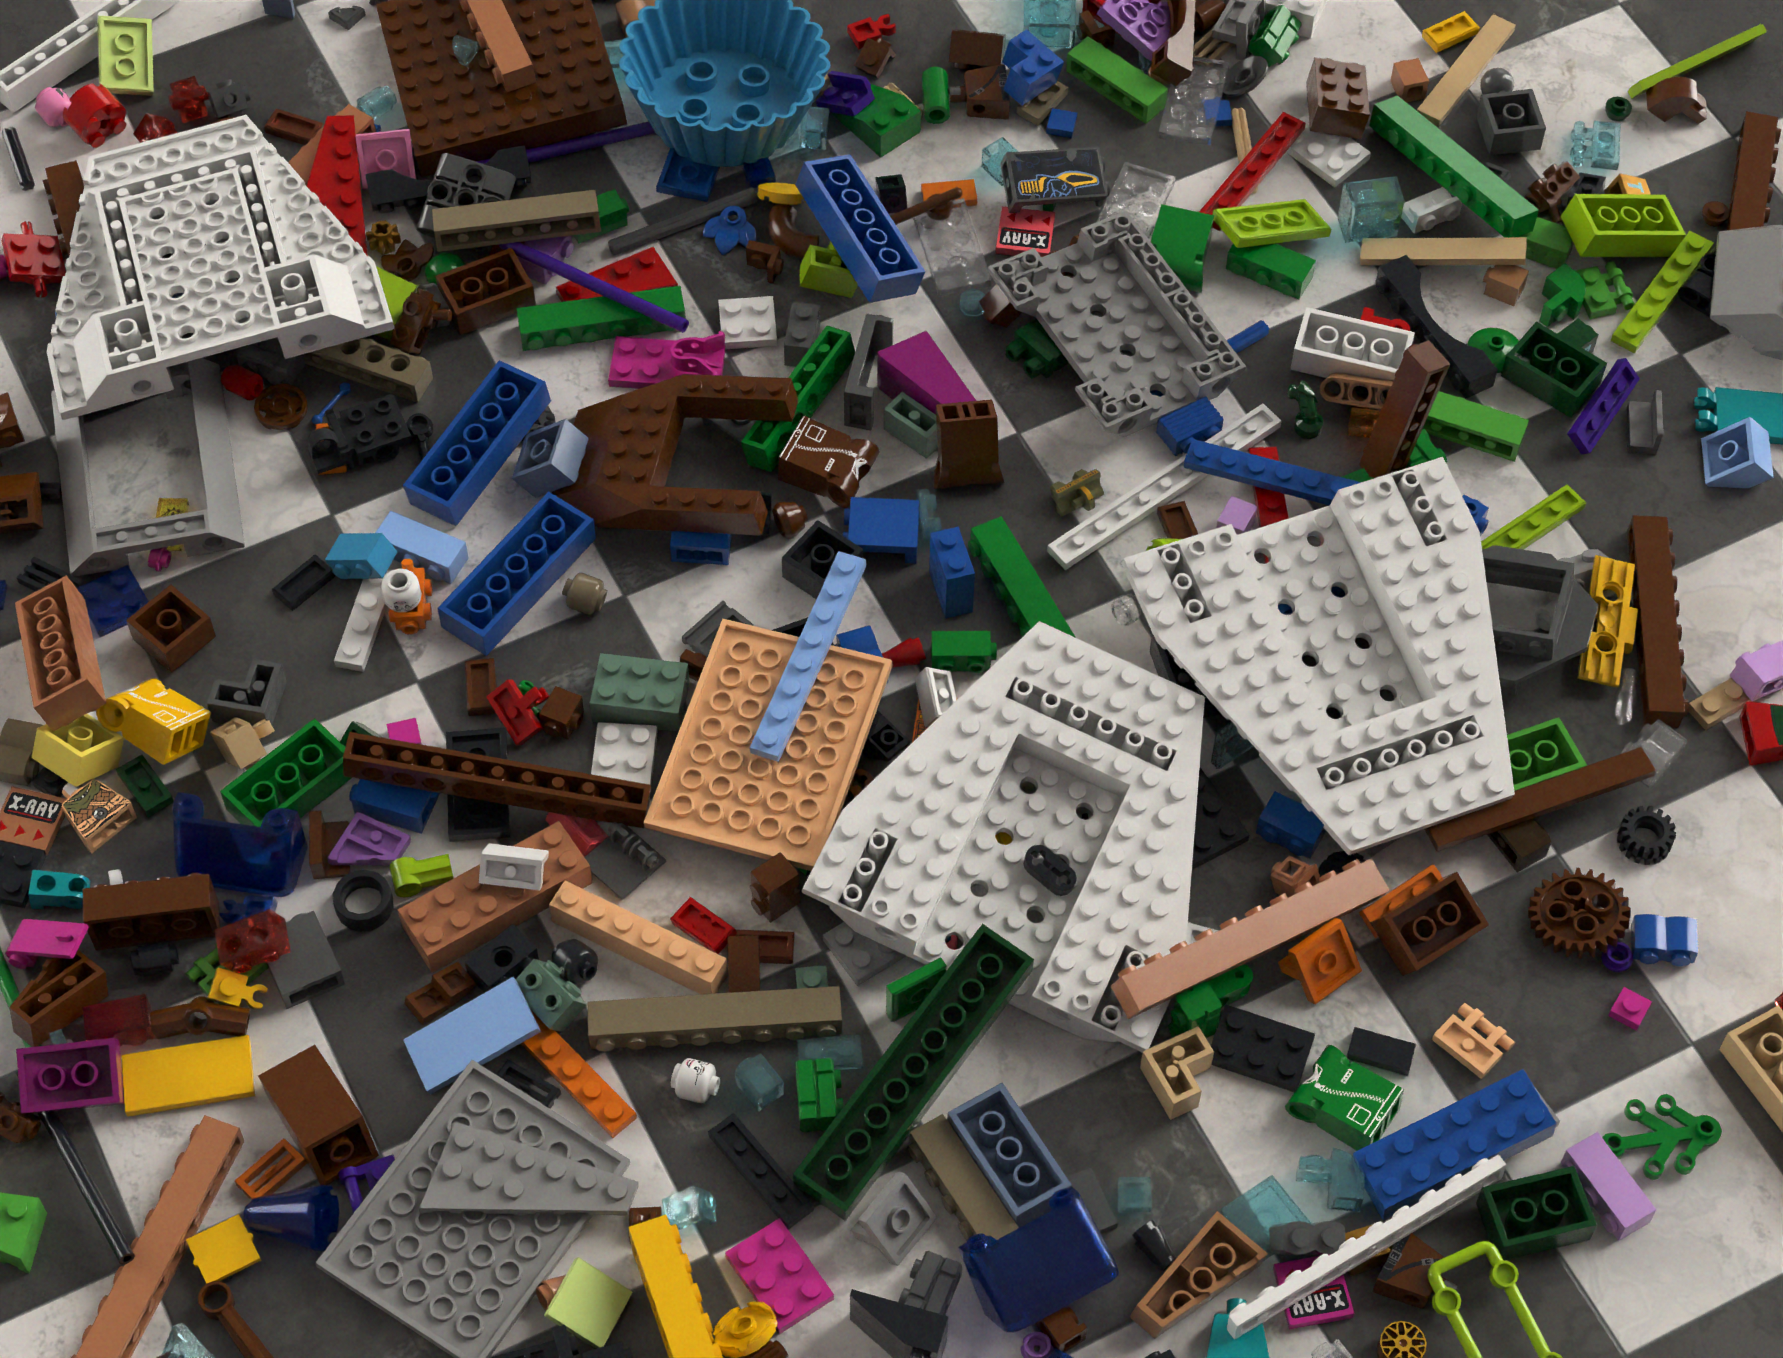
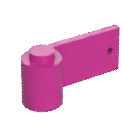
M23 919L5 952L9 958L8 962L16 968L26 969V967H33L39 956L73 959L89 926L86 923Z

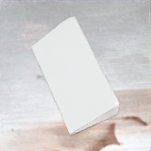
M925 667L915 678L925 727H929L956 701L951 671Z

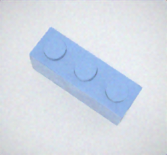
M393 511L389 512L375 532L383 533L398 551L393 560L401 563L404 559L413 560V567L424 568L425 573L438 581L443 580L452 584L469 558L465 541Z

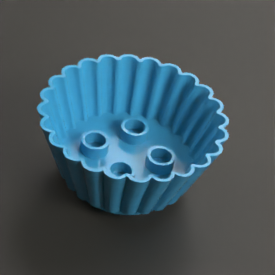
M656 0L655 6H646L640 9L638 12L639 20L630 22L626 26L625 30L628 37L624 38L619 44V49L623 54V57L619 60V66L626 77V85L655 133L661 137L667 147L674 148L679 156L690 157L696 163L717 167H735L755 163L762 157L771 156L775 149L782 148L789 137L794 134L825 84L824 77L831 66L830 61L826 58L830 45L827 41L821 39L823 34L822 27L815 22L809 21L811 17L806 9L793 7L792 0Z

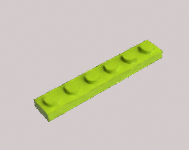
M1689 231L1615 330L1611 342L1635 354L1678 296V289L1699 266L1702 256L1712 250L1714 242Z

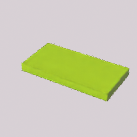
M1306 199L1213 210L1212 214L1216 224L1237 248L1329 237L1332 230Z

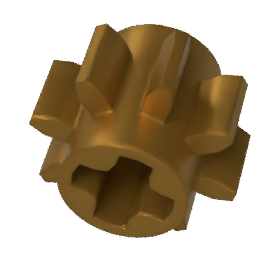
M386 220L373 223L372 231L366 232L370 250L376 249L381 255L394 252L395 244L401 243L397 225L391 226Z

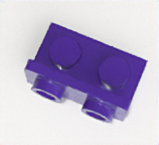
M831 71L828 73V77L832 87L826 89L823 95L815 102L819 110L856 116L875 97L871 90V84L865 76Z

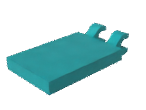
M1716 387L1713 393L1708 388L1697 389L1698 397H1694V408L1714 409V415L1708 410H1699L1698 419H1695L1696 431L1717 432L1751 417L1768 431L1770 444L1783 445V393Z

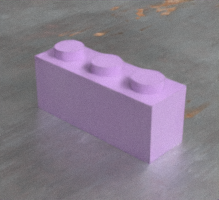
M1598 1132L1565 1151L1561 1160L1562 1168L1575 1166L1590 1207L1595 1208L1601 1217L1604 1228L1609 1233H1613L1618 1241L1651 1222L1656 1208Z

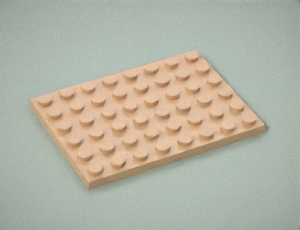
M722 618L644 820L645 828L767 860L781 852L792 866L812 871L839 818L891 672L892 660L831 645L779 762L751 754L750 745L799 637Z

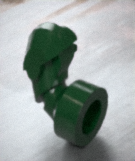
M1303 380L1300 381L1299 386L1296 384L1289 385L1287 397L1289 399H1296L1301 411L1295 418V432L1305 439L1316 438L1322 431L1323 418L1317 412L1315 402L1318 403L1313 389Z

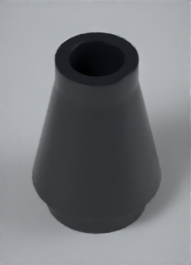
M1153 1220L1132 1234L1136 1240L1134 1244L1158 1265L1161 1271L1167 1269L1176 1260L1161 1225L1157 1226Z

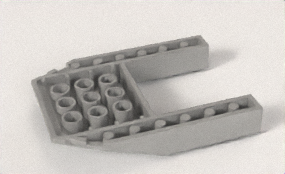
M1783 225L1719 231L1717 235L1710 319L1718 325L1726 327L1738 339L1742 336L1754 344L1752 349L1761 355L1783 360Z

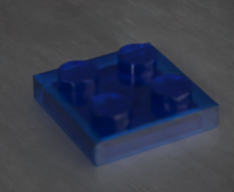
M128 565L77 588L85 598L89 619L99 637L126 626V620L149 602Z

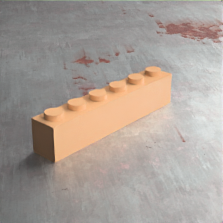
M568 881L563 882L549 903L553 923L701 995L717 994L728 976L727 958Z

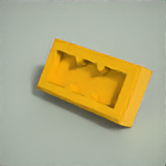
M1463 11L1424 29L1421 37L1438 53L1477 35L1480 27Z

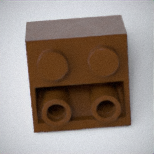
M31 472L0 476V534L44 529L39 473Z

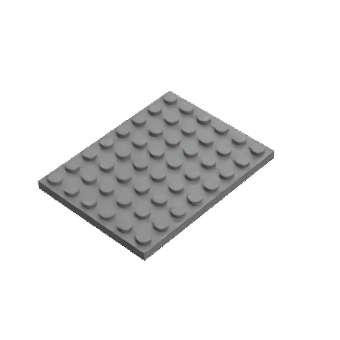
M471 1060L316 1261V1267L452 1357L490 1358L536 1295V1288L541 1286V1282L549 1277L593 1215H588L587 1213L553 1215V1212L484 1214L482 1211H462V1213L431 1211V1213H420V1204L455 1121L622 1176L629 1167L630 1159L474 1060Z

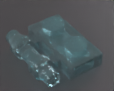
M1583 121L1575 122L1574 129L1571 131V140L1574 143L1570 151L1573 166L1576 168L1582 167L1584 159H1591L1592 168L1618 170L1621 124L1594 121L1592 128H1585ZM1591 141L1592 146H1586L1584 142Z

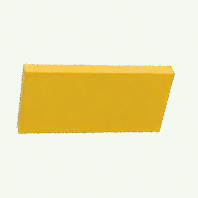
M249 1035L121 1055L124 1104L127 1117L255 1096L251 1040Z

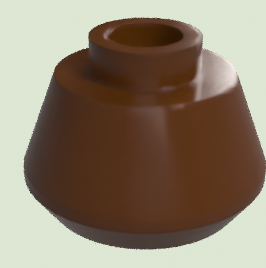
M777 502L772 510L774 521L780 534L787 539H793L805 528V522L808 521L804 507L802 505L798 506L795 502Z

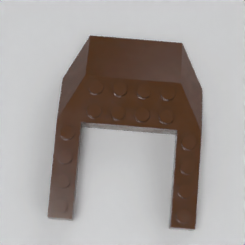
M682 374L579 409L573 425L589 438L585 449L586 453L581 461L578 471L579 475L575 483L557 489L552 494L593 518L594 526L601 528L762 535L768 511L760 491L665 487L685 418L793 422L798 397L792 378Z

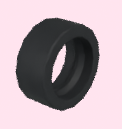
M353 871L345 875L336 884L333 891V905L340 922L351 930L360 932L371 931L382 926L390 918L394 908L393 895L387 880L374 871ZM359 888L376 889L381 894V903L368 913H353L348 911L345 906L346 898Z

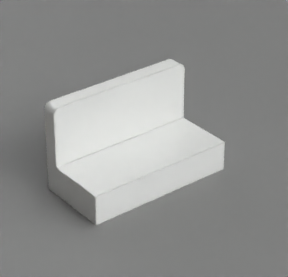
M488 844L481 852L479 883L541 890L544 863L548 858L549 851Z

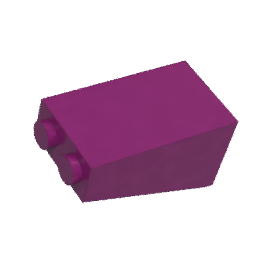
M927 331L877 352V386L892 400L903 392L935 415L936 404L976 401Z

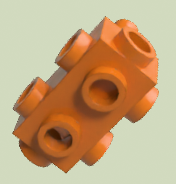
M404 559L401 561L402 569H407L417 576L422 593L421 600L411 611L395 612L389 608L390 622H395L396 630H401L405 634H416L419 629H426V621L432 620L431 603H426V596H432V580L426 579L424 568L413 567V560Z

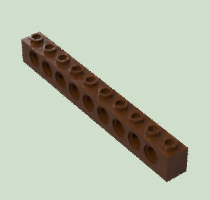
M349 732L343 755V774L346 777L609 823H623L626 826L643 829L650 802V784Z

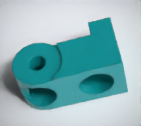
M32 870L28 893L31 909H44V906H66L68 908L81 909L83 908V889L90 888L91 881L89 878L79 874Z

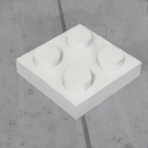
M773 296L718 300L720 328L725 334L726 349L777 346Z

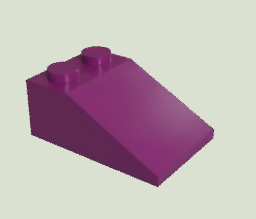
M107 1038L16 1049L21 1114L124 1104L120 1041L118 1039Z

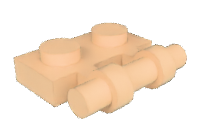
M1464 1003L1459 1008L1458 1013L1465 1020L1462 1021L1452 1014L1434 1033L1432 1040L1482 1079L1503 1055V1052L1495 1046L1499 1045L1508 1052L1515 1044V1041L1506 1035L1507 1031L1501 1026L1496 1027L1485 1019V1014L1478 1008L1474 1010ZM1475 1027H1477L1480 1031H1482V1032H1483L1484 1034H1486L1488 1037H1487L1486 1039L1483 1038L1480 1034H1478V1033H1477L1475 1030H1473V1029H1474Z

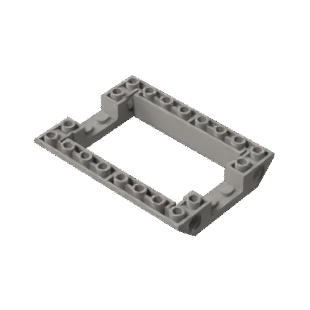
M199 358L170 366L174 390L165 392L167 399L182 397L187 393H192L207 509L107 527H95L83 415L62 420L55 389L51 392L71 575L76 577L130 567L129 553L184 544L187 557L245 547L219 364Z

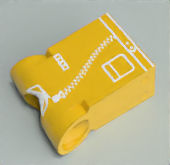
M151 678L133 686L131 689L106 698V704L96 710L98 721L103 727L114 732L121 731L122 736L127 741L162 765L203 746L211 711L170 688L166 690L165 686L157 678Z

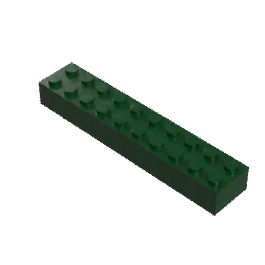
M982 923L793 1173L795 1185L846 1221L909 1137L910 1132L915 1129L1033 970L1034 959Z

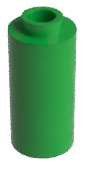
M930 67L922 73L924 119L932 124H941L950 117L948 74L943 68Z

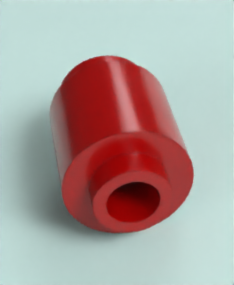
M240 365L226 367L221 375V383L225 389L246 400H254L263 391V378L259 374Z

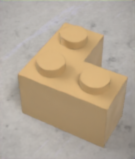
M1199 1026L1153 1046L1142 1053L1140 1069L1170 1120L1199 1107L1202 1091L1193 1076L1210 1069L1214 1055L1213 1049Z

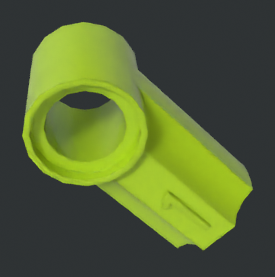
M448 854L417 861L412 857H402L392 861L390 864L394 892L399 897H411L420 893L424 887L443 884L454 879Z

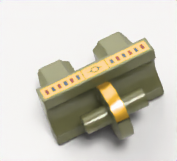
M1081 469L1074 473L1071 482L1064 484L1058 481L1052 484L1050 491L1056 503L1057 513L1063 517L1080 507L1087 511L1094 509V500L1104 495L1100 483L1101 473L1097 469L1090 472Z

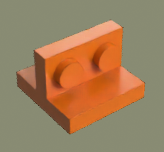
M1336 917L1289 949L1288 955L1278 962L1282 973L1301 982L1307 1000L1313 1004L1321 1001L1362 971L1344 923Z

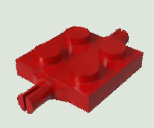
M24 221L20 224L22 234L3 233L1 242L10 281L33 284L36 297L40 298L41 295V298H44L48 294L45 285L61 283L63 276L66 274L58 236L35 235L32 223L28 221L27 224Z

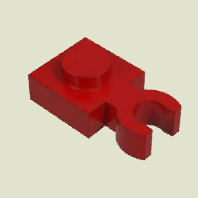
M885 14L880 16L875 22L869 17L847 25V33L859 50L863 48L867 38L877 41L878 38L882 39V35L891 36L895 34L896 24L888 25L890 24V15Z

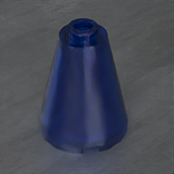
M318 1185L253 1198L245 1206L243 1218L251 1231L314 1251H325L332 1242L328 1241L331 1232H337L339 1200L337 1195H331L330 1190H333L332 1186Z

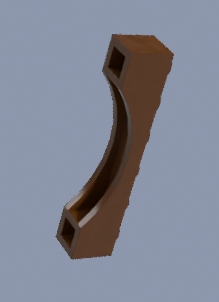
M1167 0L1171 24L1169 36L1152 53L1151 73L1174 86L1189 78L1194 69L1195 0Z

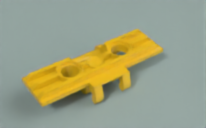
M1598 555L1594 557L1589 595L1598 604L1597 624L1595 632L1591 633L1587 651L1580 655L1578 679L1611 687H1619L1623 653L1629 654L1632 652L1638 614L1637 608L1630 607L1635 564ZM1607 589L1614 591L1618 599L1616 601L1607 600L1603 595V591Z

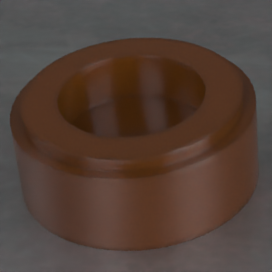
M934 194L930 196L928 199L933 198L939 194ZM948 202L926 213L931 219L945 220L953 212V202Z

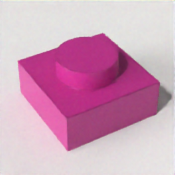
M1623 987L1608 1016L1637 1031L1652 1001Z

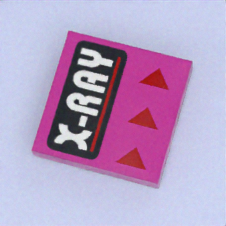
M1319 1256L1274 1264L1273 1271L1277 1286L1285 1283V1279L1294 1271L1301 1270L1303 1272L1310 1268L1314 1260ZM1344 1274L1284 1310L1289 1330L1350 1319L1355 1314Z

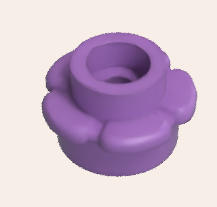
M1033 1332L1024 1337V1344L1020 1349L1023 1358H1051L1054 1348L1047 1335L1041 1332ZM1038 1346L1040 1347V1350L1035 1351L1034 1347Z

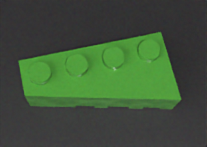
M0 1192V1262L14 1265L19 1270L29 1274L47 1216V1211L38 1197Z

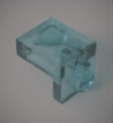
M695 1185L662 1199L664 1214L667 1215L670 1225H677L678 1231L701 1220L709 1224L717 1222L715 1213L716 1201L713 1195Z

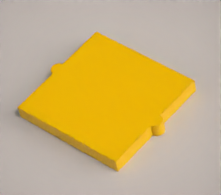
M239 1214L186 1239L195 1258L193 1264L195 1267H199L206 1284L212 1281H221L261 1261L252 1242L254 1236L252 1233H248Z

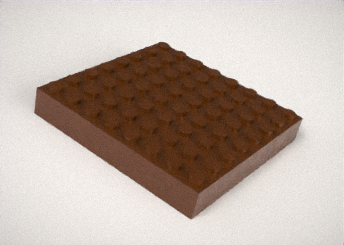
M389 0L376 4L421 177L435 174L443 153L476 162L492 158L501 149L525 145V149L528 150L627 125L623 101L591 0H502L533 64L536 83L510 92H506L502 83L497 84L492 70L495 67L494 65H488L484 54L486 48L479 46L475 34L478 31L477 29H471L467 18L469 12L463 11L459 0Z

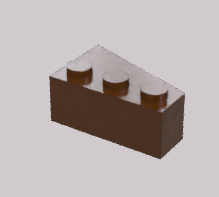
M77 950L73 959L52 957L51 960L47 959L42 965L43 970L35 980H30L9 1007L13 1032L31 1047L41 1045L109 996L105 971L79 950Z

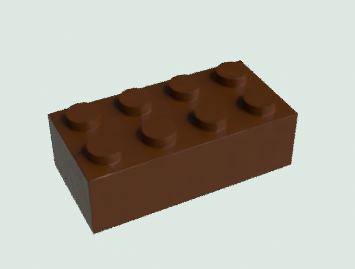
M192 873L184 877H159L156 880L142 882L131 880L124 884H98L92 888L83 889V922L89 926L87 932L95 950L221 936L219 901L209 874Z

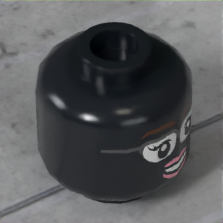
M570 939L559 943L552 953V962L562 971L560 976L564 980L570 981L574 985H579L591 980L595 976L598 956L592 948L580 940Z

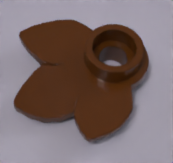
M405 239L395 255L381 256V265L384 270L408 282L419 276L421 268L432 259L434 253L433 245L429 242L417 248L413 243Z

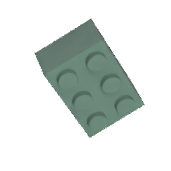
M600 653L590 699L592 722L657 726L658 730L679 732L690 683L688 663Z

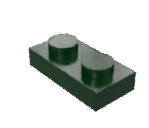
M142 754L116 769L119 778L147 817L174 803L172 795Z

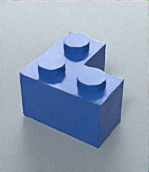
M1026 29L1009 40L1002 63L1010 69L1003 90L1023 106L1056 84L1064 61Z

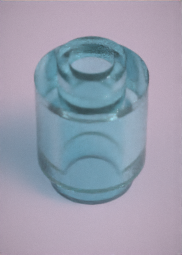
M378 86L358 98L356 108L371 116L373 120H376L392 110L393 105L397 103L394 92L388 86Z

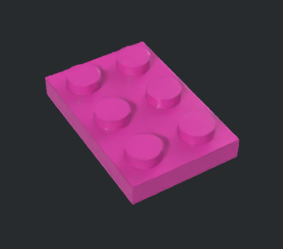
M780 1218L725 1252L726 1259L756 1302H764L773 1310L778 1322L776 1327L778 1334L783 1333L834 1300L833 1292Z

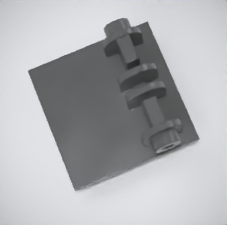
M613 822L608 828L610 836L586 855L585 859L590 865L591 873L623 900L666 862V859L630 827L623 823Z

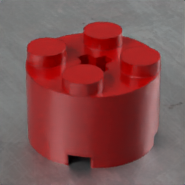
M92 83L83 86L70 97L71 105L69 108L64 107L63 110L64 121L86 144L91 145L93 148L100 147L106 137L113 133L119 134L126 128V122L124 121L126 116L125 107L102 84L95 86Z

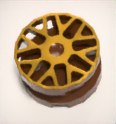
M1393 1322L1384 1328L1377 1344L1378 1358H1423L1427 1343L1425 1336L1416 1325L1410 1322Z

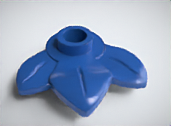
M738 206L726 207L720 216L711 218L705 224L703 230L704 237L715 238L716 247L721 255L729 253L738 242L746 247L749 240L756 241L755 228L747 222L745 211ZM731 215L738 216L734 221L728 219Z

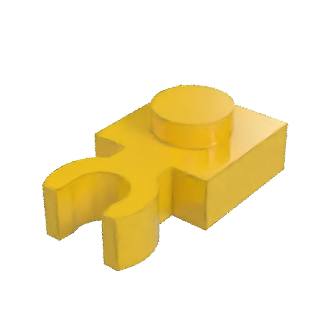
M218 967L207 999L237 1007L240 1006L241 1000H244L250 1008L261 1009L263 1004L254 1001L253 993L255 991L266 993L268 988L261 984H256L252 987L246 986L248 976Z

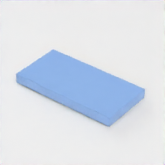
M511 977L408 1036L403 1041L426 1091L431 1095L456 1081L471 1060L484 1065L540 1033L541 1030L516 979Z

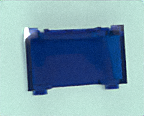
M177 792L173 804L175 869L178 877H184L192 873L209 874L214 888L272 897H285L294 891L308 849L297 810L276 808L270 810L265 815L261 827L204 819L205 807L202 800L193 794Z
M1073 1187L1060 1189L1053 1194V1198L1049 1201L1050 1212L998 1240L992 1236L980 1233L971 1236L967 1243L958 1247L984 1314L1005 1332H1017L1025 1329L1108 1284L1119 1275L1118 1267L1081 1195Z

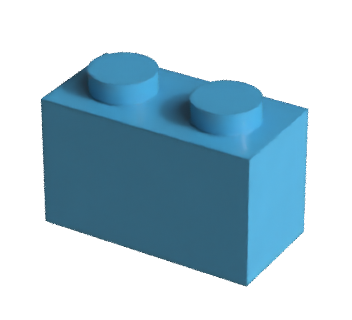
M343 533L338 536L325 561L333 569V573L340 579L383 578L398 551L383 533Z

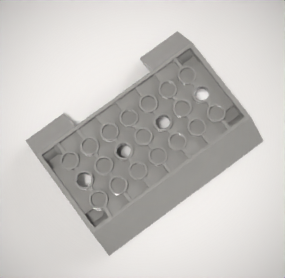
M1126 210L1081 228L1078 242L1059 251L1041 257L1036 249L1032 248L987 267V271L1014 308L1037 318L1084 383L1076 386L1075 391L1107 432L1127 437L1158 423L1159 418L1200 398L1207 396L1208 400L1214 399L1246 370V365ZM1070 272L1075 277L1070 278L1068 276H1063L1061 273ZM1099 311L1103 313L1104 316L1099 317L1097 315H1092L1091 312ZM1128 350L1133 353V356L1122 355L1120 351ZM1158 390L1162 392L1164 396L1159 397L1157 395H1152L1150 391Z

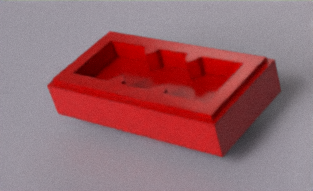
M691 897L670 918L674 926L708 950L717 954L728 944V936H735L737 934L734 927Z

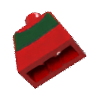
M1746 702L1739 719L1749 765L1783 760V705Z

